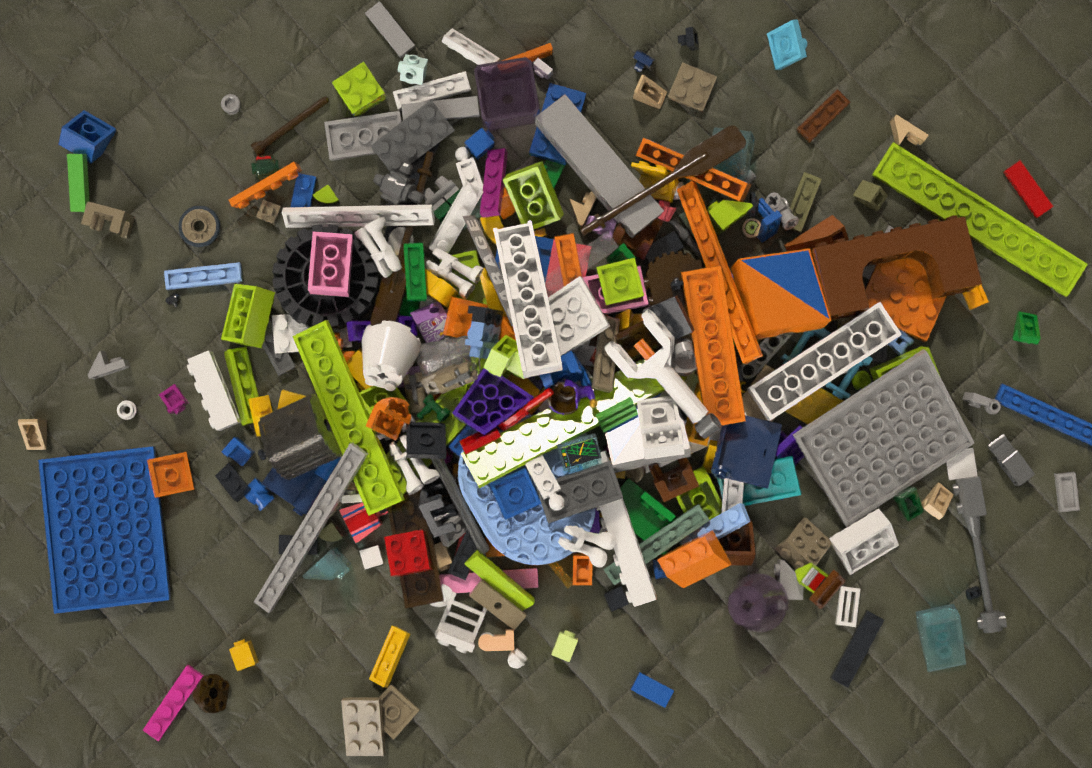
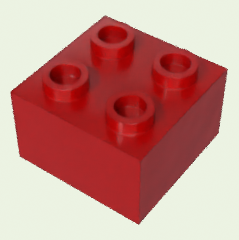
M425 530L384 537L391 576L396 577L433 569Z

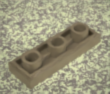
M482 579L469 594L471 598L513 630L527 616L525 612ZM496 602H500V603H501L500 606H495L494 604H495Z

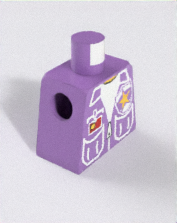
M435 302L410 313L429 348L447 336L443 335L448 308L444 310L440 302Z

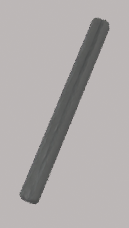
M431 459L480 554L488 552L490 547L444 459Z

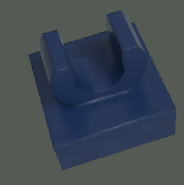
M637 50L633 58L638 60L634 67L638 72H642L645 65L651 67L655 61L654 58L640 50Z

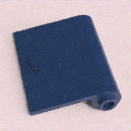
M745 415L746 421L722 425L711 472L719 479L727 478L768 489L782 424Z

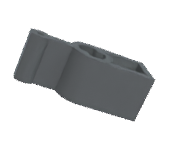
M1001 434L987 445L997 458L998 464L1015 486L1022 485L1035 475L1004 434Z

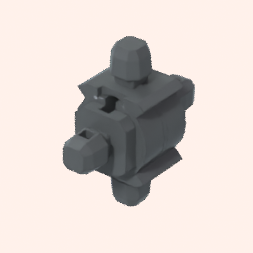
M402 163L399 168L400 172L391 171L390 174L385 176L381 174L375 175L373 182L380 187V192L383 193L381 198L388 201L385 206L422 202L424 196L416 191L417 186L414 185L416 180L409 177L413 169L411 164Z

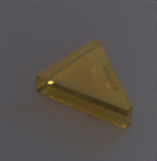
M557 562L549 564L567 589L573 585V580Z

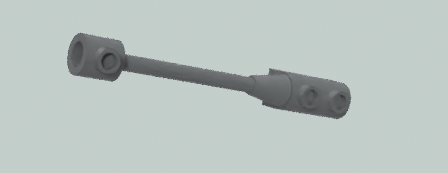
M980 476L957 479L956 484H952L954 496L959 495L960 503H956L958 515L962 514L973 539L985 611L980 613V617H977L978 629H983V633L999 632L1007 627L1004 612L993 610L981 545L980 516L987 515Z

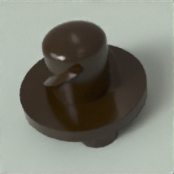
M217 674L205 675L193 690L195 703L199 705L202 711L209 714L225 710L228 700L229 682Z

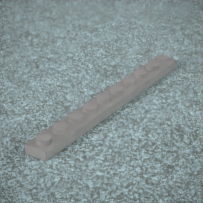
M350 443L254 600L266 612L270 613L275 608L366 459L368 453L356 444Z

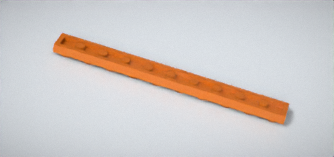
M691 181L678 188L677 192L706 268L721 266L732 337L742 363L747 364L762 357L763 354L695 181Z

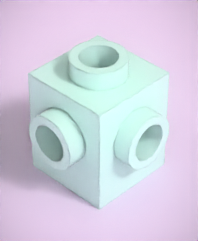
M405 55L403 61H400L398 65V72L401 73L400 80L409 84L422 85L426 77L428 59L420 58L416 55Z

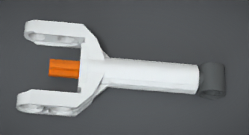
M647 309L641 315L644 325L663 348L655 353L643 338L637 342L634 347L646 360L640 367L636 365L619 344L613 341L604 346L605 351L627 377L657 379L692 423H697L695 429L699 435L707 439L722 426L721 422L713 413L708 414L707 408L671 367L675 337L656 314Z

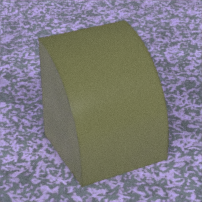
M862 180L853 194L859 202L875 211L880 209L888 196L881 186Z

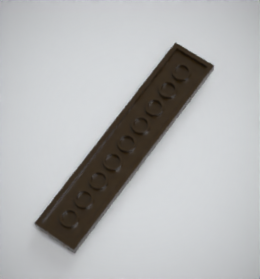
M401 429L397 440L389 439L385 441L384 438L380 440L386 455L390 451L389 444L393 441L397 444L400 437L406 434V431L403 432ZM421 490L411 495L406 492L403 495L405 500L388 507L392 535L422 529L427 534L433 569L400 576L406 609L445 601L433 534L419 508Z

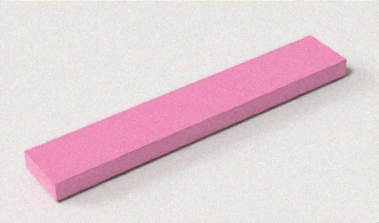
M537 568L502 570L523 588H539ZM470 572L466 580L452 574H440L441 584L449 586L455 593L471 592L482 579L474 572Z

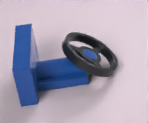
M750 192L749 203L753 207L749 211V219H754L757 211L764 218L762 219L757 236L761 243L777 234L782 214L778 210L774 212L763 198L758 201L755 192Z

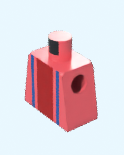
M363 503L346 507L339 511L355 543H357L383 524L380 517L388 513V508L369 516Z

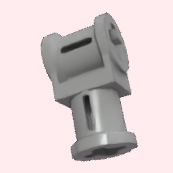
M771 193L766 197L765 202L774 212L778 210L782 214L781 222L785 230L792 229L798 224L799 219L792 214L789 203L785 198H782L778 193Z

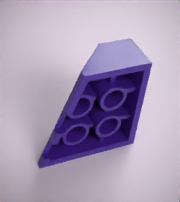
M483 368L477 380L471 385L452 414L470 428L486 435L534 397L505 377L492 375Z

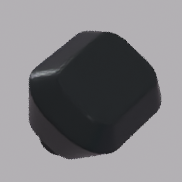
M174 293L168 296L165 302L168 305L173 304L177 307V301L180 300L179 294Z
M978 586L966 590V596L969 600L976 599L981 596V590Z

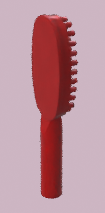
M548 388L533 398L527 405L499 424L498 427L506 431V429L526 417L525 415L530 413V409H533L553 395L552 389Z

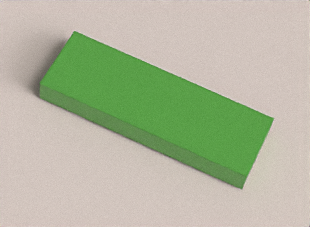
M67 154L70 212H84L87 201L89 202L87 154Z

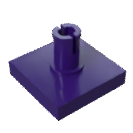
M799 426L789 436L783 431L780 432L779 445L775 455L776 459L793 456L796 465L805 457L793 437V434L803 427Z

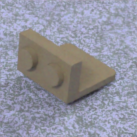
M803 518L788 538L779 543L775 550L796 570L811 562L817 565L831 546V541L807 518Z

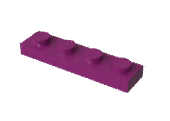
M505 148L487 151L480 207L482 218L501 215L504 190L503 178L506 173L508 155Z

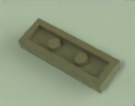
M806 172L802 174L790 205L792 214L799 219L798 224L792 230L799 233L802 231L822 180Z

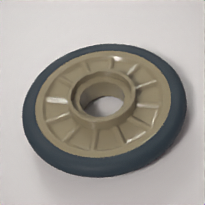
M194 206L182 214L178 225L179 233L187 244L194 247H204L210 245L218 237L220 220L212 209L206 206ZM198 221L204 223V229L200 232L194 228Z

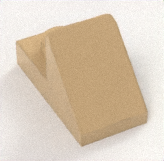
M895 115L890 121L894 143L900 145L905 136L908 137L907 140L915 145H921L928 137V134L898 115Z
M592 191L590 193L586 192L582 200L585 203L584 205L570 199V205L579 228L584 226L597 199Z
M938 482L921 502L922 507L940 520L945 515L954 494Z

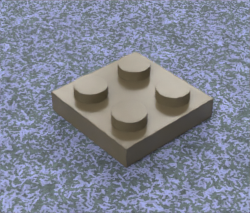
M682 62L667 99L702 113L717 76Z
M391 683L380 697L384 731L394 740L419 712L420 708Z

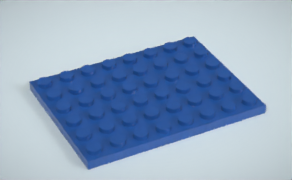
M155 446L38 460L54 614L171 600L161 497L154 498L147 460L156 458Z

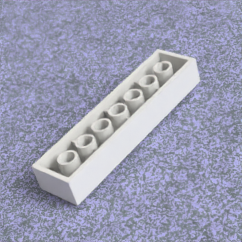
M879 302L748 387L747 390L767 421H770L902 334L881 302Z

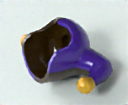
M568 379L559 380L549 386L554 394L549 397L548 404L558 414L570 415L575 413L580 399L588 398L590 400L589 404L593 408L598 405L591 386H578L575 382ZM544 386L541 388L539 394L546 390Z

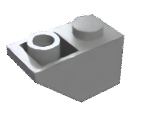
M777 559V564H774V575H777V583H774V595H777V598L781 600H803V586L798 583L795 571L784 560Z

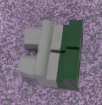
M443 176L439 177L435 182L439 187L435 194L430 188L423 192L425 204L432 205L434 216L441 224L460 192V189L452 180L448 181Z

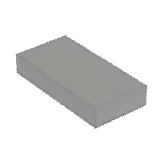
M1076 473L1054 474L1058 511L1080 510Z

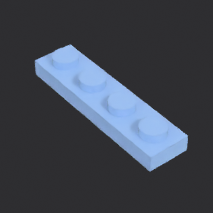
M739 503L714 517L680 540V544L683 545L711 530L714 531L717 539H720L751 522L744 504Z

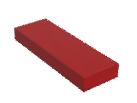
M1021 160L1003 172L1035 218H1038L1054 207Z

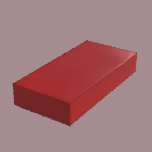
M495 427L486 435L476 432L459 442L465 454H468L500 438L501 435Z

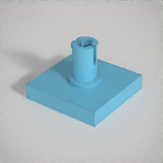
M791 20L767 33L775 70H781L807 57L805 51L807 41L805 38H802L798 20Z

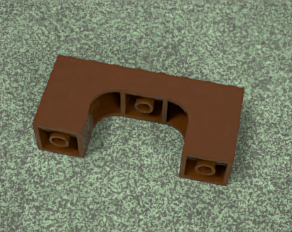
M957 215L947 217L945 221L939 222V219L928 221L926 225L915 223L909 225L907 229L896 227L890 229V232L887 233L876 231L872 233V236L868 237L862 234L854 236L853 240L846 241V238L835 240L834 244L827 245V242L816 244V247L811 249V255L831 320L860 315L869 308L862 279L863 270L866 266L906 258L914 259L926 271L933 299L969 292L982 285L965 217L958 218Z

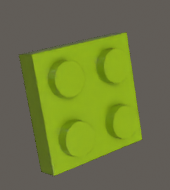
M635 258L596 267L606 306L644 297Z

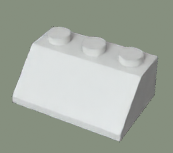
M879 509L869 513L861 520L854 522L846 529L829 538L833 549L849 575L899 546L891 523Z

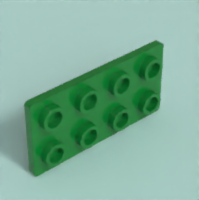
M627 479L620 487L634 532L643 540H646L677 519L673 513L630 479ZM670 548L661 553V555L666 554Z

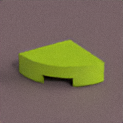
M329 185L313 194L316 200L325 204L339 202V199Z

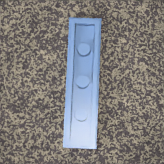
M240 262L164 271L166 290L243 282Z

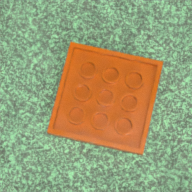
M906 258L876 264L865 288L869 308L881 302L899 330L918 340L927 342L946 297L932 298L926 271L918 261Z

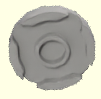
M677 338L674 341L671 367L679 376L691 375L696 370L692 341L686 338Z

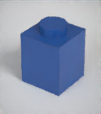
M481 128L464 143L476 160H479L488 150L495 146L493 141L495 138L489 130L485 132Z

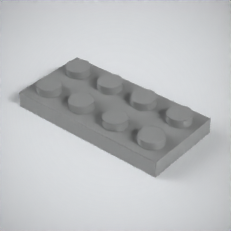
M400 111L324 122L330 161L376 154L371 145L402 122Z

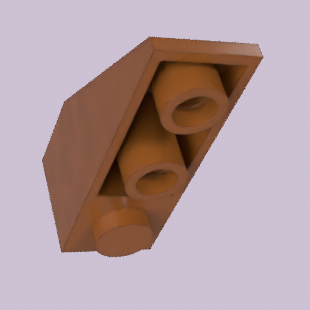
M831 215L784 246L787 252L809 248L811 251L812 248L816 247V244L827 242V245L834 244L835 240L846 238L847 241L849 237L845 226Z

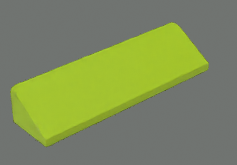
M247 347L229 349L224 352L241 424L244 426L253 423L248 399L259 396Z
M478 550L464 563L522 611L535 603L534 597L486 556L480 554Z

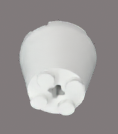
M382 321L381 324L368 325L362 337L363 375L367 385L394 391L401 384L416 360L421 347L420 339L410 332L411 329L393 321Z

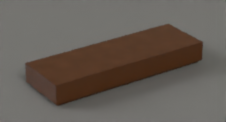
M837 89L796 130L810 143L851 102Z

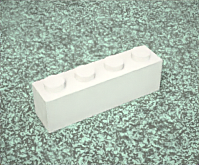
M206 351L187 359L189 362L187 365L188 371L191 375H194L196 380L194 383L198 393L202 394L204 399L201 400L205 411L208 410L210 414L209 423L211 427L215 428L216 431H221L241 423L214 353Z

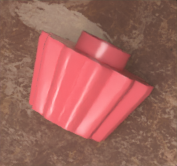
M659 200L658 204L664 212L657 218L669 222L676 211V207L670 206V202Z

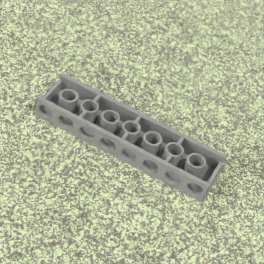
M563 95L535 117V125L608 211L645 189L566 95ZM649 195L614 218L618 223H622L621 227L633 238L657 217H660L664 210Z

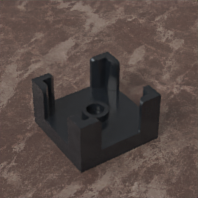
M442 480L424 485L419 499V508L434 537L456 530V524L453 522L443 524V520L458 514L455 504L451 503L444 506L442 495L434 496L433 494L435 491L446 488Z

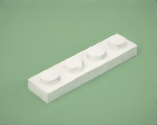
M465 181L429 245L430 250L434 251L435 248L449 253L465 225L462 216L471 215L483 194L482 189Z

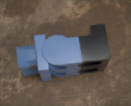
M469 306L468 313L472 314V322L467 333L468 339L465 340V345H470V357L487 359L491 349L499 340L503 311Z

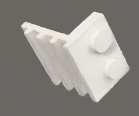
M452 592L438 628L435 631V637L438 639V643L449 646L451 644L456 646V650L462 653H467V651L472 653L475 647V637L487 609L483 607L482 611L455 601L456 593ZM453 604L480 615L476 622L449 611L451 605ZM447 615L474 625V631L470 632L445 622Z

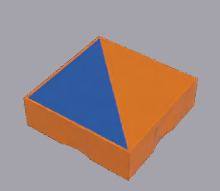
M810 248L740 258L731 267L737 290L756 339L774 337L788 332L799 333L823 329L832 321Z

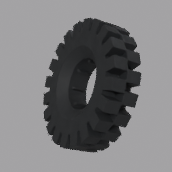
M322 224L313 225L311 230L307 231L304 228L297 232L298 236L295 238L291 236L285 242L286 246L284 249L280 248L276 256L277 262L274 263L272 271L274 279H272L274 290L286 313L292 316V319L299 324H305L307 328L328 320L331 328H338L340 330L347 327V322L360 320L361 315L364 312L367 313L371 308V303L376 298L377 286L379 284L377 266L370 256L371 253L362 241L357 239L353 231L345 227L342 230L339 229L338 225L328 224V227H322ZM313 232L352 234L354 241L349 297L321 296L309 293L308 281H305L307 270L309 271Z

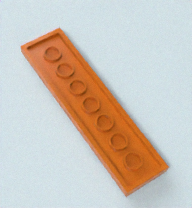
M721 266L681 272L687 314L695 329L691 333L702 404L709 411L708 414L713 413L719 419L721 425L744 422L746 419Z

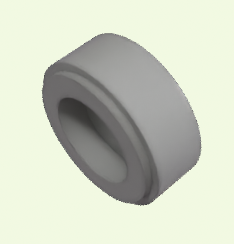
M228 94L223 97L221 107L228 114H236L241 109V101L237 96Z

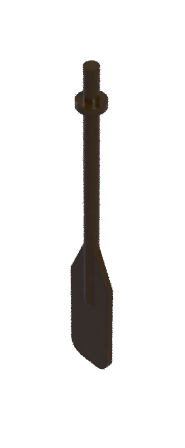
M736 126L726 127L687 151L672 173L604 215H594L595 220L580 229L581 233L584 236L599 226L602 229L605 228L607 221L675 179L704 174L743 150L746 146V139Z
M432 152L426 153L423 167L418 168L417 171L420 174L416 191L422 193V195L427 178L432 177L433 174L430 171L434 156ZM413 202L412 205H420V203ZM406 226L399 254L397 255L402 268L395 272L392 271V274L387 278L382 277L370 321L371 326L381 324L382 321H398L406 292L403 244L410 243L414 226Z

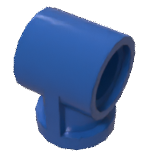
M255 478L248 484L251 490L245 497L253 505L257 504L259 506L258 509L262 511L274 500V497L270 496L268 489L261 484L260 480Z

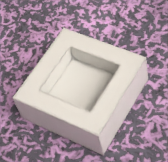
M379 545L359 551L365 569L384 564Z

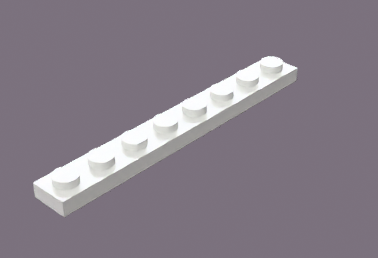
M432 205L283 208L282 210L286 228L312 227L322 224V227H328V224L338 225V227L365 226L381 217H384L386 220L385 226L434 225L435 223Z

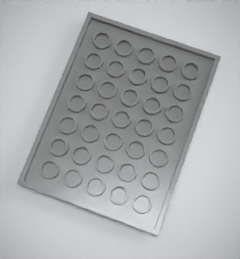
M924 349L793 434L846 527L974 444L930 356Z

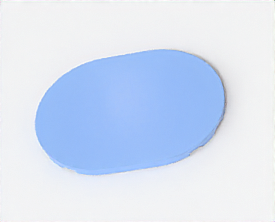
M525 415L526 417L521 419L518 423L532 417V415ZM498 426L496 427L499 433L503 432ZM568 443L543 455L555 479L584 470L581 464L565 468L560 449L569 447ZM460 455L458 480L462 495L490 543L506 557L529 565L554 563L573 553L570 550H565L558 543L560 537L568 540L573 538L572 535L564 531L565 526H578L590 532L595 517V508L548 524L541 504L505 520L490 485L487 484L479 488L462 455ZM523 465V466L517 468L516 470H514V471H512V472H510V473H508V474H506V475H504V476L498 478L497 480H499V479H501V478H503V477H505V476H508V475H510V474H512V473H514V472H516V471H519V470H521V469H523V468H526V466ZM526 468V471H527V473H528V475H529V477H530V479H531V482H532V484H533V486H534V488H535V490H536V493H537V495H538V492H537V489H536V485H535V483H534V481H533L531 475L529 474V472H528V470H527V468Z

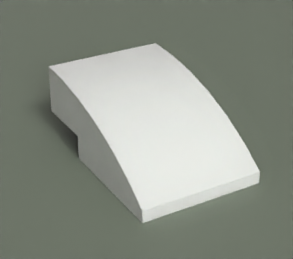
M665 396L637 401L644 458L653 459L683 455L684 444L678 406L672 397Z

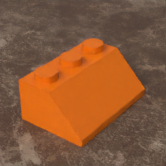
M713 530L671 550L658 559L666 577L682 588L732 565Z

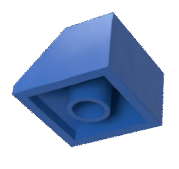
M84 110L62 127L59 145L74 154H87V161L93 163L105 151L116 132V128Z

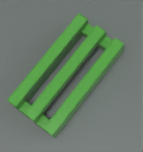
M631 397L596 414L603 432L638 415Z

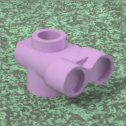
M588 215L585 226L595 220L593 215ZM612 218L605 223V228L602 229L599 226L592 232L601 235L602 239L610 241L617 221Z

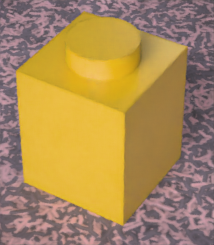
M245 639L234 642V647L229 649L237 671L259 662L251 640L245 642Z

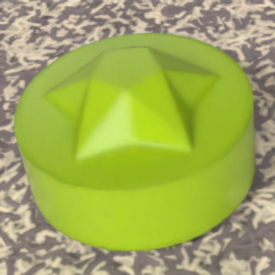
M866 371L856 372L852 379L854 388L862 390L871 384L870 375Z

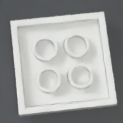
M581 276L548 297L560 356L575 350L610 327Z

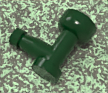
M430 394L423 401L425 407L416 416L423 420L433 409L437 413V420L442 423L450 416L451 411L448 408H442Z

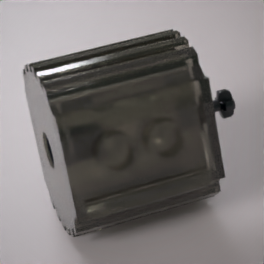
M315 393L260 417L258 426L264 449L259 450L258 456L261 460H265L268 457L272 467L284 479L291 480L343 456L320 400Z

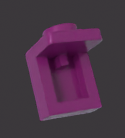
M173 384L159 394L170 414L176 413L177 415L186 409L185 405L189 403L177 384Z

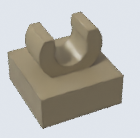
M263 199L256 217L275 225L282 207Z

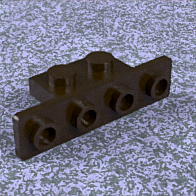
M644 321L614 335L618 344L632 360L642 356L634 347L642 338L652 350L660 346L654 335L644 325Z

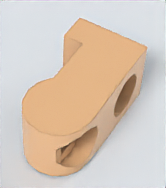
M506 629V634L493 635L489 632L483 633L478 641L479 647L484 651L514 650V630Z

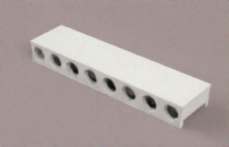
M532 221L502 229L493 228L523 376L527 378L563 370Z

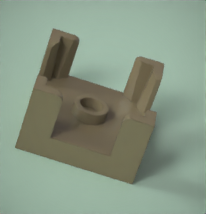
M87 201L81 224L90 226L93 230L102 231L104 221H111L110 231L120 234V237L129 239L135 217L125 211Z

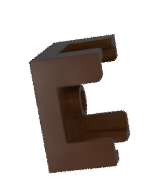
M656 218L651 226L647 225L633 238L626 233L625 229L621 227L622 223L619 222L610 243L617 247L624 243L633 255L644 260L664 221Z
M687 457L677 459L680 466L664 474L658 463L649 465L655 486L664 502L699 486Z

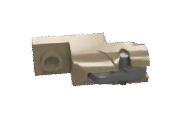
M468 361L459 365L454 363L423 377L420 381L428 395L431 394L433 396L440 392L444 394L477 380L478 375L476 370L470 372V367L473 366V363Z
M422 372L415 373V375L406 374L403 379L409 412L413 415L415 422L419 419L416 415L425 407L423 401L427 397L425 388L420 381L423 378Z

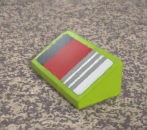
M812 562L795 570L798 583L812 593L829 576Z

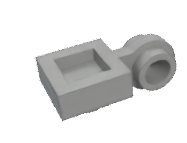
M965 392L962 399L968 401L970 406L980 408L983 405L989 414H997L1001 408L998 400L976 393Z

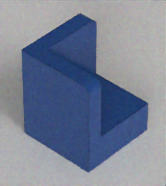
M234 437L222 450L224 455L231 457L240 466H244L255 453L238 437Z

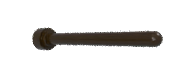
M326 96L322 97L263 141L259 140L258 142L255 141L250 146L261 157L265 154L266 147L329 102V98Z

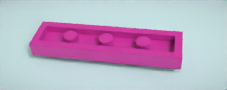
M187 665L143 731L157 741L161 740L204 675L190 665Z

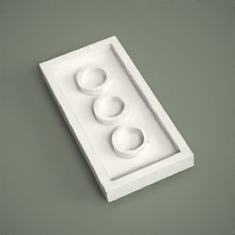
M289 314L272 315L275 354L299 352L292 336L308 329L303 323L299 324ZM347 327L340 330L332 328L333 332H340V339H343V348L352 347V342H349Z

